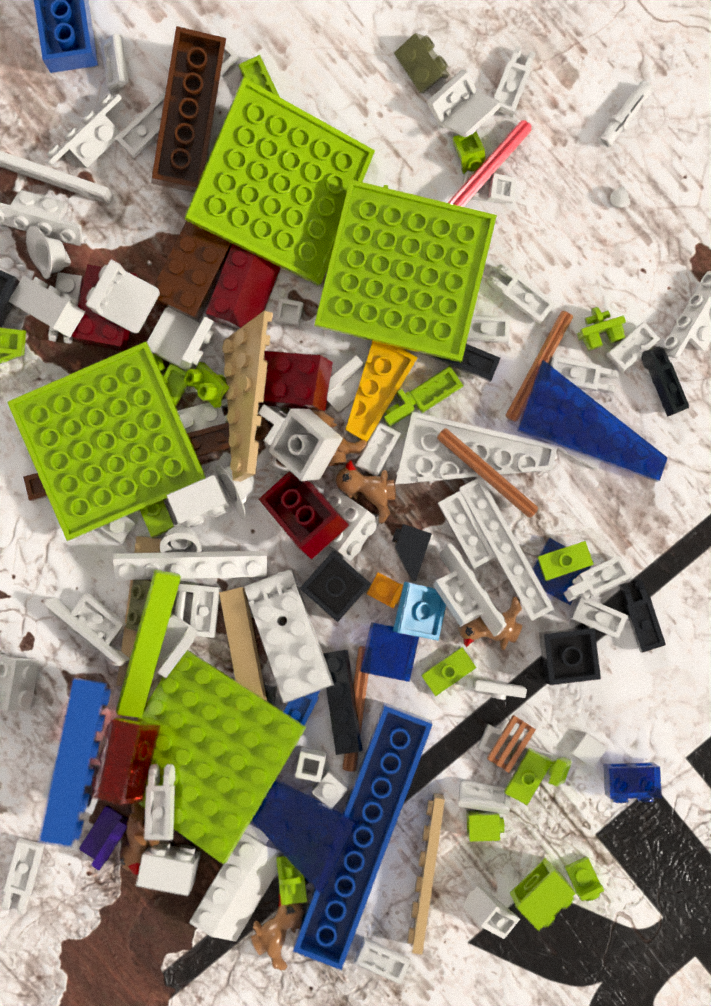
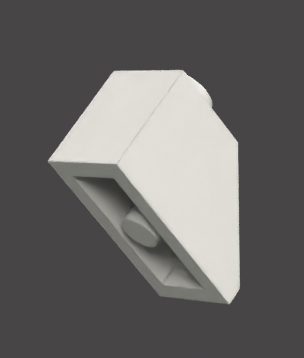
M479 886L468 894L466 901L462 904V907L480 927L503 939L520 920L517 915L491 893Z

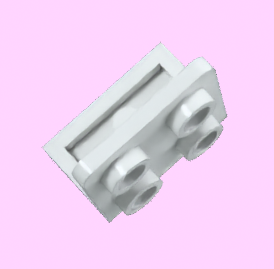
M463 69L427 101L438 125L463 137L473 134L501 106L497 99L478 92L468 71Z
M110 260L108 265L102 267L99 273L100 280L96 287L90 289L86 298L88 301L86 305L94 313L132 333H138L158 299L160 291L155 286L126 272L119 263Z
M167 307L147 342L153 354L188 371L193 364L198 365L204 353L200 351L203 344H209L215 332L211 330L214 321L204 317L202 322L199 323Z
M332 489L326 499L349 526L328 545L351 561L360 552L367 538L374 533L379 522L368 510L337 489Z
M0 655V709L6 711L31 710L40 660L11 658Z

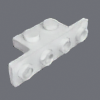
M110 93L105 96L99 103L102 107L96 112L90 111L82 119L84 124L78 130L75 127L72 128L64 136L66 141L60 147L56 144L47 152L49 157L45 161L52 166L70 150L88 168L116 141L115 138L121 133L105 114L122 97L119 94L112 96Z
M19 190L11 205L0 203V224L23 231H27L31 226H36L45 237L81 246L83 242L81 225L62 220L67 212V202Z
M707 271L703 276L698 288L676 321L670 335L664 341L662 348H664L668 357L678 358L688 341L695 348L705 351L711 342V271Z
M451 543L446 544L440 553V558L451 574L436 580L433 584L434 588L460 627L481 617L494 637L499 635L506 627L503 615L495 608L488 593L482 589L473 571L462 560L460 552Z
M85 594L73 611L57 598H50L44 601L43 604L49 608L48 612L52 616L62 619L67 623V628L70 631L80 634L87 639L86 643L91 648L99 649L105 654V659L115 666L128 664L130 658L113 645V642L124 629L126 623L91 594Z

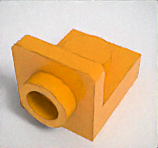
M377 572L366 594L394 608L396 604L399 606L403 585Z

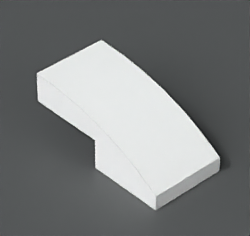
M467 171L464 174L463 185L475 172ZM493 173L471 199L494 203H513L517 178Z

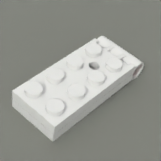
M292 568L246 585L244 588L283 702L288 703L333 686V680ZM282 617L287 619V623L284 626H281L279 623Z

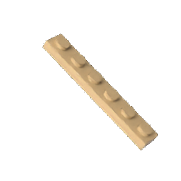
M433 793L432 800L427 801L426 815L430 816L428 826L424 825L422 841H426L425 851H420L418 866L422 867L421 877H416L415 892H418L417 902L412 903L411 918H415L414 927H409L407 943L411 944L412 953L420 955L423 954L445 803L443 794Z

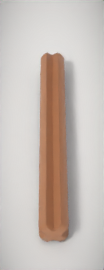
M562 311L559 314L506 413V418L516 422L520 418L573 319V315Z
M444 428L439 433L437 439L527 517H532L538 511V507L447 428Z
M359 646L353 685L360 735L372 649L366 646ZM358 752L344 754L343 770L349 772L356 771Z

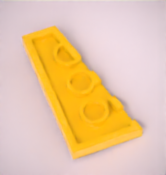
M372 341L345 431L360 440L368 441L418 359L417 357L402 348Z

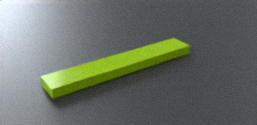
M154 569L117 704V715L142 718L181 579L178 573Z

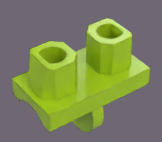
M594 307L591 309L592 316L585 318L586 325L594 323V325L582 328L577 333L578 340H583L588 351H591L603 345L599 334L607 332L610 344L623 340L625 338L623 325L626 323L624 315L604 321V319L611 317L610 312L605 311L601 313L599 307Z
M199 362L195 369H188L184 378V382L188 386H193L203 401H208L214 408L221 407L222 397L229 389V386L226 384V378L223 375H217L206 363Z
M302 853L276 857L281 905L307 902Z

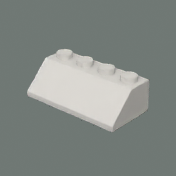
M244 832L228 861L220 868L189 923L211 937L236 942L278 872L276 857L288 855L289 852L270 840L264 844Z

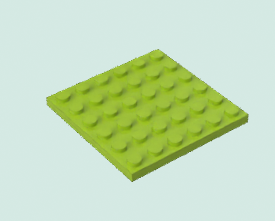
M243 78L184 220L317 286L321 285L330 263L350 179L363 182L375 150L250 80Z
M350 179L314 327L462 362L497 215Z
M147 341L7 402L67 541L168 498V494L206 478Z
M187 649L166 678L162 677L144 708L142 718L137 719L114 757L106 781L146 809V786H148L151 765L158 764L160 766V781L158 785L163 786L164 769L167 764H173L175 768L173 829L224 864L237 846L306 726Z

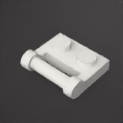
M179 583L174 615L184 621L187 592H192L193 601L190 625L198 630L196 636L215 638L220 587Z

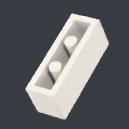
M23 276L9 302L70 338L85 311L77 307L78 301L67 294L62 298L63 293L51 285L46 289L48 284L37 277L32 281Z

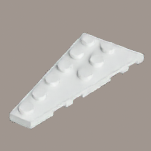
M412 412L395 485L480 477L437 439V436L444 428L452 432L500 475L552 470L558 445Z

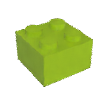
M546 858L510 892L516 908L538 931L542 927L549 926L554 921L555 914L561 908H567L573 902V896L576 894L568 881Z

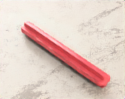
M525 120L520 121L448 203L464 207L531 132V124Z

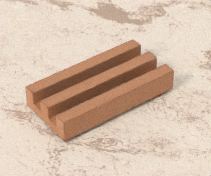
M513 715L488 754L487 759L510 773L536 729ZM516 723L519 724L499 759L495 758ZM527 729L525 735L521 739L520 743L518 744L517 748L508 760L507 764H505V759L514 747L523 730Z

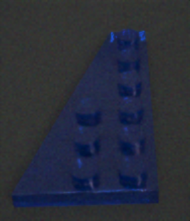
M541 361L517 431L656 482L660 481L668 457L546 361Z
M275 779L252 818L255 825L320 894L324 892L356 823V820L278 779Z

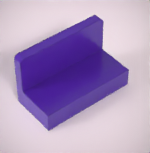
M106 806L79 847L80 851L94 859L91 866L99 871L107 862L127 828L128 818L110 806Z

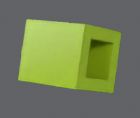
M466 810L467 837L470 842L500 841V833H504V818L500 817L499 813L483 810Z

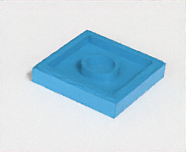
M404 582L393 631L439 641L446 604L436 589Z

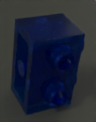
M656 763L603 764L605 795L609 799H613L614 803H627L628 799L638 798L639 802H653L654 798H662L660 766Z

